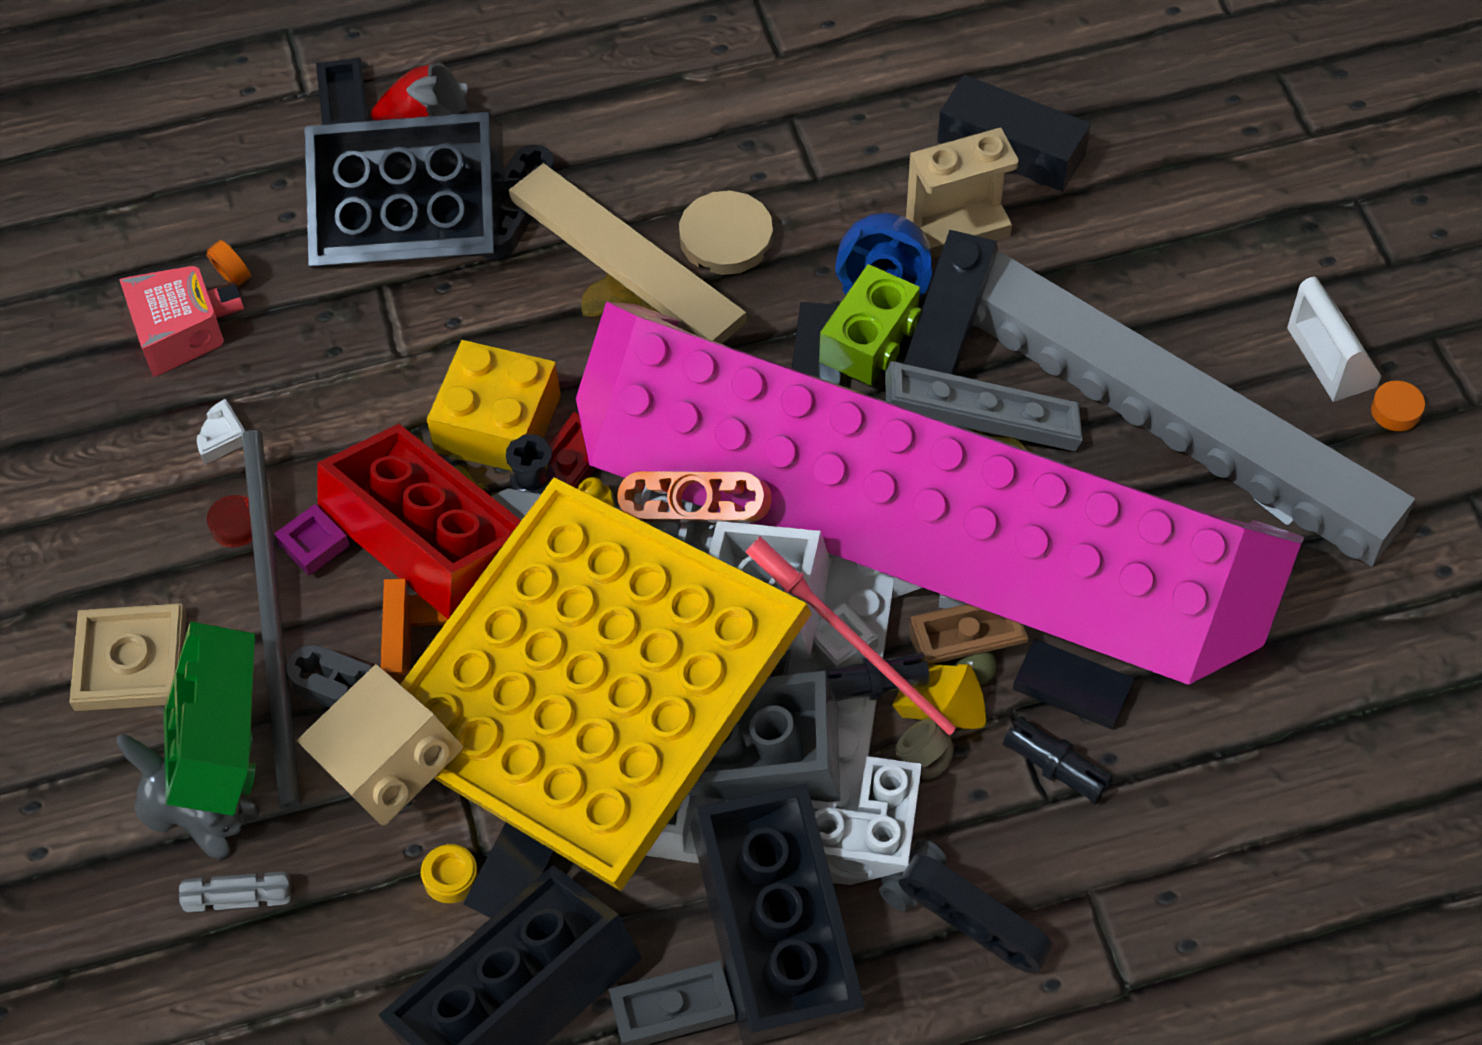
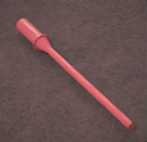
M761 536L748 547L745 553L784 588L783 592H789L806 601L948 735L955 731L956 727L812 593L803 578V572L799 573Z

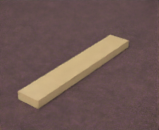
M544 163L509 189L512 202L661 314L679 319L678 326L681 329L722 344L747 323L746 312Z

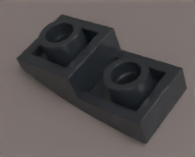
M506 822L463 905L492 918L542 875L554 851Z

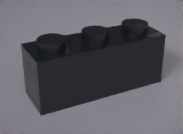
M964 74L940 110L937 142L943 144L1001 127L1018 158V167L1011 172L1029 178L1040 185H1046L1063 192L1086 155L1091 123Z

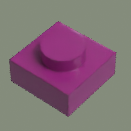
M316 504L274 533L278 545L308 576L350 546L347 535Z

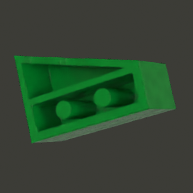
M190 621L163 711L166 805L234 816L240 795L250 794L255 777V762L249 761L253 733L250 729L255 633Z

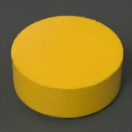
M446 844L433 849L425 857L421 866V878L426 892L434 900L441 903H457L466 899L479 874L473 855L466 848L455 844Z

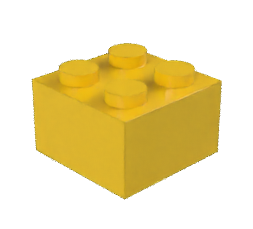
M461 340L427 417L434 452L447 456L460 455L467 461L512 471V468L506 461V449L510 442L519 439L525 434H535L544 438L561 397L556 362Z

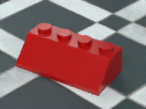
M400 424L392 426L317 463L318 507L342 531L399 579L405 578L406 584L447 619L451 617L521 522L519 518Z

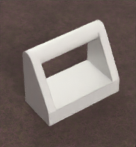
M1310 277L1304 280L1299 287L1287 328L1332 401L1335 402L1377 388L1381 375L1335 302L1317 277Z

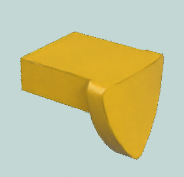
M928 665L929 686L915 687V689L956 728L977 729L984 727L986 724L983 693L971 665ZM901 690L899 691L892 705L902 718L918 720L930 718Z

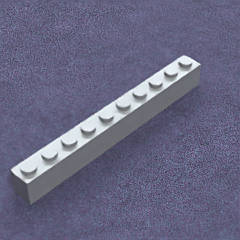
M997 251L972 326H977L994 336L1006 348L1018 351L1035 361L1047 373L1055 376L1058 375L1076 386L1086 397L1096 401L1099 400L1117 411L1129 423L1141 426L1163 439L1171 449L1184 452L1204 464L1214 475L1226 478L1245 489L1258 502L1270 504L1290 516L1298 526L1322 536L1351 558L1359 559L1373 567L1403 528L1415 501L1414 497L1002 252Z

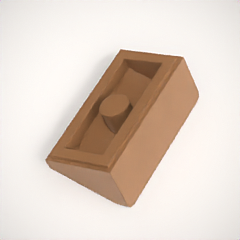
M969 604L910 617L909 636L917 653H924L927 665L1027 643L1028 641L1023 624Z

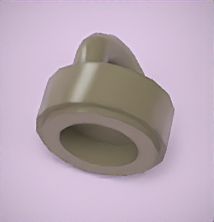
M928 718L908 728L898 740L895 751L901 761L922 764L920 778L929 780L937 778L947 769L952 760L954 747L951 736L942 730L931 718Z

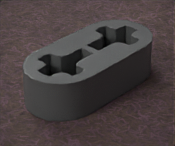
M308 645L294 651L288 659L286 668L290 683L298 695L331 708L349 690L347 686L352 687L372 666L322 646ZM317 665L321 666L324 676L313 673L309 676L308 680L304 678L302 673L304 669L312 671Z

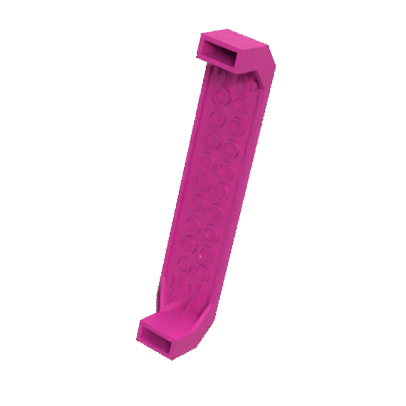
M606 301L576 396L590 466L623 478L639 471L750 473L762 479L768 485L771 491L772 502L769 511L762 519L748 524L821 531L827 551L830 554L1188 685L1264 646L1302 545L1303 536L1254 519L1248 524L1184 506L691 334L677 327L679 319L636 304ZM701 483L690 484L682 494L683 500L702 507L707 498L706 489ZM744 485V491L741 494H726L720 491L721 501H731L741 505L743 511H745L746 503L755 501L756 493L748 490L746 485Z

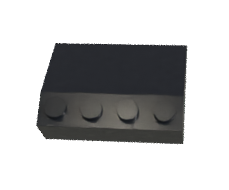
M490 112L305 126L308 263L311 268L496 255L504 176L503 128Z

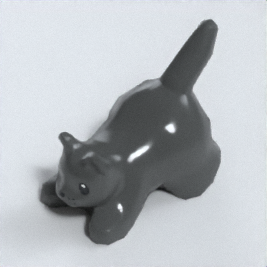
M127 734L117 736L116 743L124 756L142 772L136 792L137 798L134 803L138 818L147 827L158 832L166 833L174 824L179 825L193 837L209 857L218 860L228 858L231 853V848L227 841L228 836L239 834L247 821L255 820L259 815V806L251 800L240 796L235 814L232 816L166 805L165 753L159 756L143 743Z

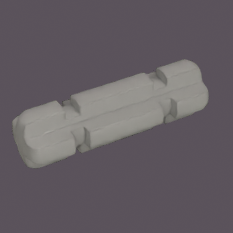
M284 871L266 872L264 878H258L257 873L211 877L210 882H204V877L187 878L181 881L179 888L180 905L186 912L206 911L207 905H213L214 910L259 907L261 901H267V906L286 905L290 902L292 895L291 879L288 873Z

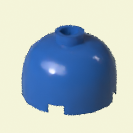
M889 212L871 214L855 222L843 235L835 264L836 276H838L843 285L842 291L845 295H847L867 264L919 286V299L928 290L933 272L929 240L921 228L904 216Z

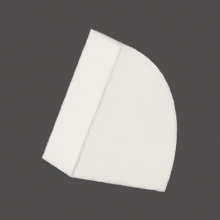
M226 399L220 401L208 411V418L204 422L199 435H197L198 450L205 465L243 447L242 434L245 430Z

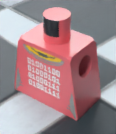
M195 266L119 279L142 351L153 377L220 347L224 339L216 318L244 310L235 282L206 290L201 272Z

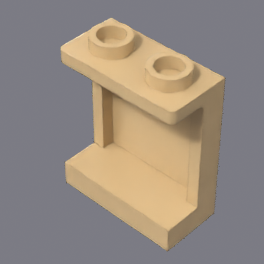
M1001 127L910 153L906 218L919 226L929 240L932 259L941 256L949 230L996 241L1011 237L1012 224L1001 205L1004 175L1006 172L1017 169L1018 158Z
M377 664L296 740L382 826L392 820L462 750L460 742L440 720Z

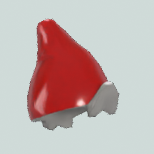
M440 62L417 67L404 74L386 91L372 109L371 117L374 121L461 114L466 112L468 106L465 99L467 85L466 83H458L448 68Z

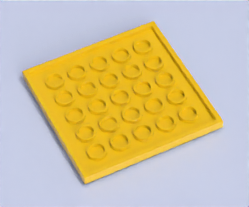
M553 478L400 685L430 710L462 745L461 752L434 777L435 780L622 891L803 628L812 612L807 603L585 492Z

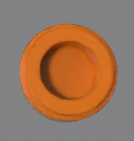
M219 240L207 249L206 255L209 261L229 284L235 282L238 288L251 278V273L244 262L223 240Z
M1389 381L1377 389L1371 404V413L1375 421L1382 427L1392 431H1407L1419 423L1425 408V399L1420 390L1414 385L1404 381Z

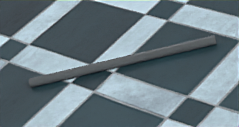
M248 430L242 434L279 807L283 810H293L299 808L302 804L286 668L287 662L263 436L261 431Z

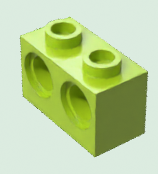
M867 264L820 332L819 362L872 386L882 370L886 371L891 361H896L900 349L899 344L904 336L911 337L914 334L922 309L918 308L920 287Z

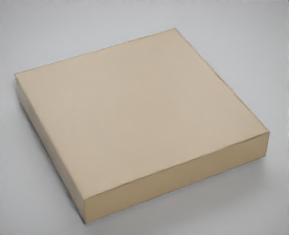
M183 603L78 610L69 701L73 710L87 711L165 705L185 641L187 612Z

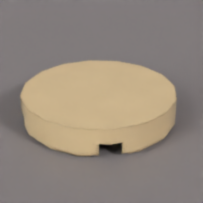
M735 191L711 192L697 198L684 210L679 222L681 250L689 262L699 267V264L708 267L711 273L720 275L742 273L757 266L764 259V253L771 248L773 242L771 215L761 202L748 194Z

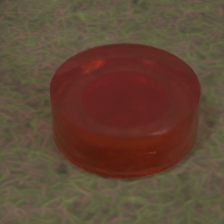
M241 495L225 496L217 500L210 507L207 513V525L213 539L220 545L240 547L252 541L249 501L247 497Z

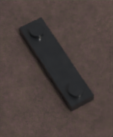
M949 230L903 364L956 375L998 251L996 240Z

